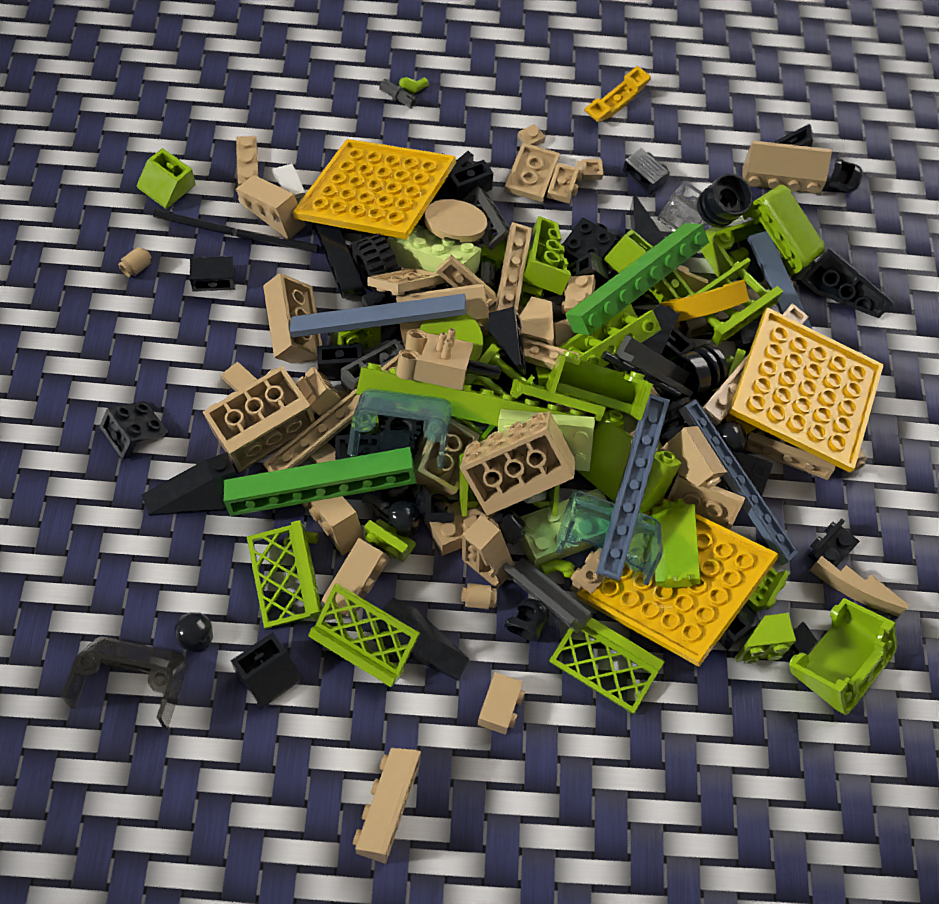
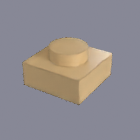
M535 124L518 133V138L523 143L538 146L545 142L546 136Z
M582 159V179L602 180V159Z

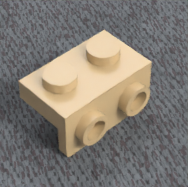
M577 161L576 167L561 163L556 164L547 192V198L570 204L572 196L576 197L579 185L576 182L581 181L583 169H580L581 161Z
M594 275L570 277L568 286L564 289L566 299L562 302L563 314L594 292L596 283Z
M603 545L596 552L592 551L585 560L586 564L582 569L578 568L571 577L573 581L571 590L576 594L582 587L593 594L606 578L595 574Z

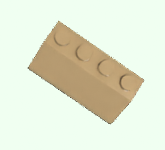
M752 141L742 167V178L752 187L774 189L778 185H784L791 191L821 194L827 181L832 149Z
M279 273L263 285L274 358L288 363L317 360V346H322L320 334L291 337L290 334L291 318L293 316L317 313L312 286Z
M484 284L396 296L397 302L465 294L466 313L478 323L483 336L489 335L486 325L489 322V311ZM425 320L400 323L404 346L406 344L407 332L411 329H419Z
M391 748L389 755L384 754L379 768L383 770L380 780L375 779L371 790L374 798L371 805L366 804L362 819L365 820L363 829H357L353 840V845L356 846V854L386 864L420 765L421 751Z

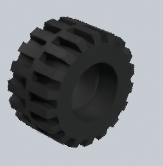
M380 233L370 235L353 243L352 252L356 268L363 282L371 291H375L377 288L368 286V277L399 271L395 254L388 241Z

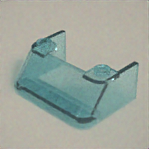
M367 389L361 393L352 418L348 455L351 457L357 456L360 432L371 431L376 425L377 415L423 420L425 437L430 441L440 442L437 466L439 469L444 470L452 416V407L448 400L378 389Z
M573 491L558 532L556 553L561 554L564 546L569 548L579 546L581 541L603 548L615 503L582 491ZM639 512L625 562L631 570L636 572L642 571L643 584L648 585L663 555L661 525L655 518Z

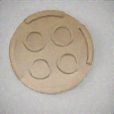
M451 199L439 200L431 203L425 211L424 223L430 232L442 239L448 237L458 239L460 243L472 242L481 238L487 227V218L484 213L467 202Z

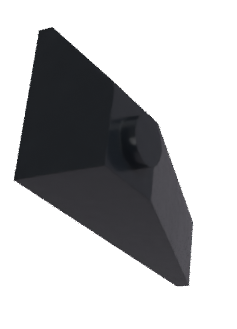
M830 246L801 279L817 295L827 297L876 318H880L894 303Z
M225 452L196 464L141 495L149 516L178 514L184 511L197 513L202 512V510L211 509L224 511L227 510L224 503V480L237 478L229 455Z
M393 597L382 611L420 633L409 658L459 681L469 662V658L415 607ZM382 619L376 620L380 633L389 631L387 622ZM403 632L397 633L400 645L409 643L410 636ZM391 635L381 637L385 647H395Z

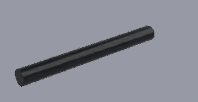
M156 209L153 212V217L231 236L235 232L234 227Z
M237 229L236 237L315 253H318L319 245L242 229Z
M606 350L603 352L601 359L629 374L631 371L645 375L644 380L652 383V387L674 399L680 397L681 392L610 352Z

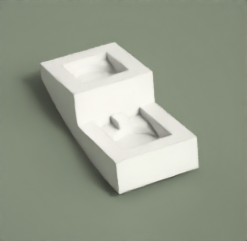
M292 164L273 168L274 176L281 188L294 193L295 198L305 196L301 181Z

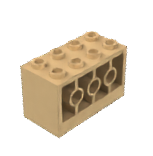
M283 365L277 369L270 370L267 375L258 380L251 381L243 389L231 393L226 399L210 405L207 410L203 411L213 434L225 452L228 453L238 472L243 471L285 446L315 422L310 404Z
M548 411L544 414L543 412L536 413L530 417V420L524 423L516 422L502 433L499 431L494 432L482 442L474 441L470 443L464 451L460 469L488 516L573 479L575 457L551 412Z

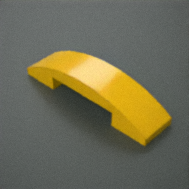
M636 66L624 76V81L601 100L599 98L595 99L584 108V111L597 122L610 118L641 92L650 81L651 76L639 66Z
M743 279L725 284L720 288L684 298L671 299L660 304L671 307L675 312L679 313L677 322L732 308L749 301L745 280Z

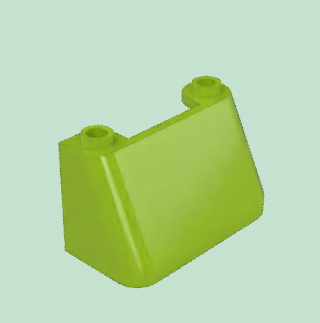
M778 185L753 201L747 212L741 215L744 220L749 217L753 218L755 225L759 222L762 223L782 254L781 260L789 276L801 271L825 252L823 240L819 237L797 203L791 190L784 185Z
M610 409L604 413L601 422L598 421L594 426L590 471H576L615 502L633 437L622 429L625 424V418L622 413L615 409ZM659 451L655 453L638 515L660 505L682 463L671 452Z
M843 598L831 610V628L809 655L803 652L794 655L790 660L789 667L791 674L835 710L847 715L893 658L897 649L895 622Z

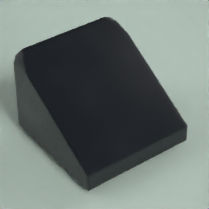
M803 621L794 630L796 641L790 648L797 655L801 652L807 654L818 642Z

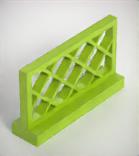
M298 520L291 522L289 526L247 536L264 628L269 629L311 617L314 619L319 618L322 606L304 524ZM289 532L291 540L286 548L276 543L281 534ZM264 539L269 542L263 554L255 550L254 541ZM273 545L283 550L277 562L266 557ZM287 553L295 558V564L290 571L280 565ZM264 559L274 565L267 577L259 571V567ZM278 568L288 573L281 585L271 580ZM292 576L298 579L300 583L295 594L285 589ZM269 582L278 587L271 600L265 597L263 592ZM282 591L293 596L286 608L275 603ZM296 599L304 603L305 613L295 615L289 611ZM273 605L283 610L278 620L269 622L268 612Z
M336 583L329 594L316 625L311 628L308 636L392 687L400 679L404 671L403 668L420 633ZM337 593L345 597L348 606L338 608L335 599ZM355 608H364L368 618L359 620ZM349 609L353 622L344 624L340 612ZM333 613L338 623V626L334 627L324 622L327 615ZM382 619L387 622L389 631L380 633L376 620ZM370 622L374 634L364 636L361 624ZM355 626L359 638H350L346 628ZM403 632L410 636L409 643L400 645L397 633ZM391 635L395 647L385 649L381 637ZM376 638L380 651L373 652L369 649L366 641ZM397 651L400 660L398 666L389 661L387 653Z
M591 618L580 630L585 633L587 641L585 643L573 645L571 635L574 631L569 628L549 662L634 714L664 661L594 618ZM569 640L570 646L564 647ZM597 643L605 645L608 655L594 658L591 645ZM588 646L591 659L577 662L574 649ZM571 650L574 663L564 665L556 660L562 651ZM618 656L626 658L629 668L615 671L612 658ZM609 659L612 672L598 675L595 662ZM592 662L595 676L585 678L580 674L578 665ZM631 662L636 664L637 666L632 667ZM574 666H575V667H576V671L572 670V669L569 668V667H574ZM644 669L651 675L647 682L636 684L633 671ZM630 672L633 685L620 688L616 675ZM613 675L616 689L606 691L601 687L599 678ZM595 679H596V680H597V684L593 683V682L590 681V680H595ZM638 687H643L639 694ZM635 690L637 699L633 706L623 701L621 691ZM617 692L618 697L614 696L612 693Z

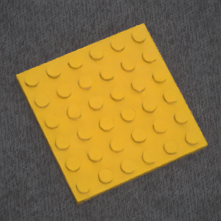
M346 139L292 212L293 217L298 220L373 234L380 233L384 236L407 240L455 166L456 156Z
M767 307L763 312L729 414L850 473L856 466L883 364Z
M650 509L640 514L637 518L621 579L617 581L606 577L593 594L582 587L577 593V598L700 667L777 561L778 553L696 514L701 584H693L691 587H657L653 510Z

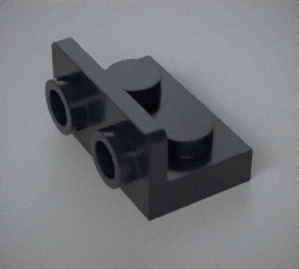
M345 433L335 436V460L381 452V435L374 433L364 435Z
M420 485V492H416V505L419 506V513L423 514L425 522H454V511L448 497L440 494H434L430 497L426 485Z
M841 518L837 524L832 521L824 530L826 535L823 539L818 536L810 545L813 550L808 557L815 563L823 556L837 567L860 542L842 527L845 522L844 519Z

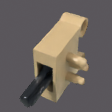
M453 328L448 330V334L440 333V336L426 333L419 329H411L407 332L405 349L399 352L396 375L404 380H417L462 390L467 373L498 380L501 374V367L471 360L474 343L455 339L456 331Z

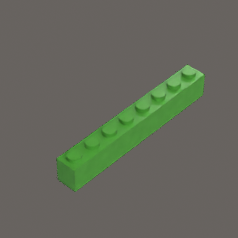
M684 223L565 313L573 333L591 335L706 246L709 240L703 224Z
M407 447L224 480V503L229 515L235 516L415 484L416 476L411 449Z

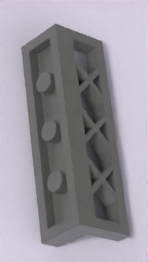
M478 185L461 201L470 203L476 197L473 206L480 210L483 209L482 212L486 216L487 221H490L488 228H486L481 238L487 248L492 250L503 239L507 242L510 227L492 198ZM498 232V235L490 241L492 233Z
M628 335L625 336L615 354L616 356L679 390L681 394L692 396L693 391L683 386L690 374L688 371Z
M523 557L514 567L507 562L502 566L512 581L534 599L542 602L553 615L576 634L593 617L589 610Z

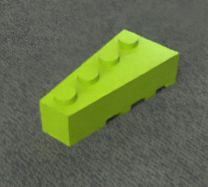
M538 216L531 233L523 282L562 295L571 277V273L567 270L568 261L563 255L565 249L560 243L562 238L557 222Z

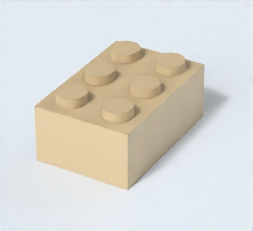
M439 414L432 419L413 461L416 483L418 485H426L427 490L434 494L444 495L445 497H450L457 493L459 488V456L464 453L467 445L478 441L480 435L445 414Z

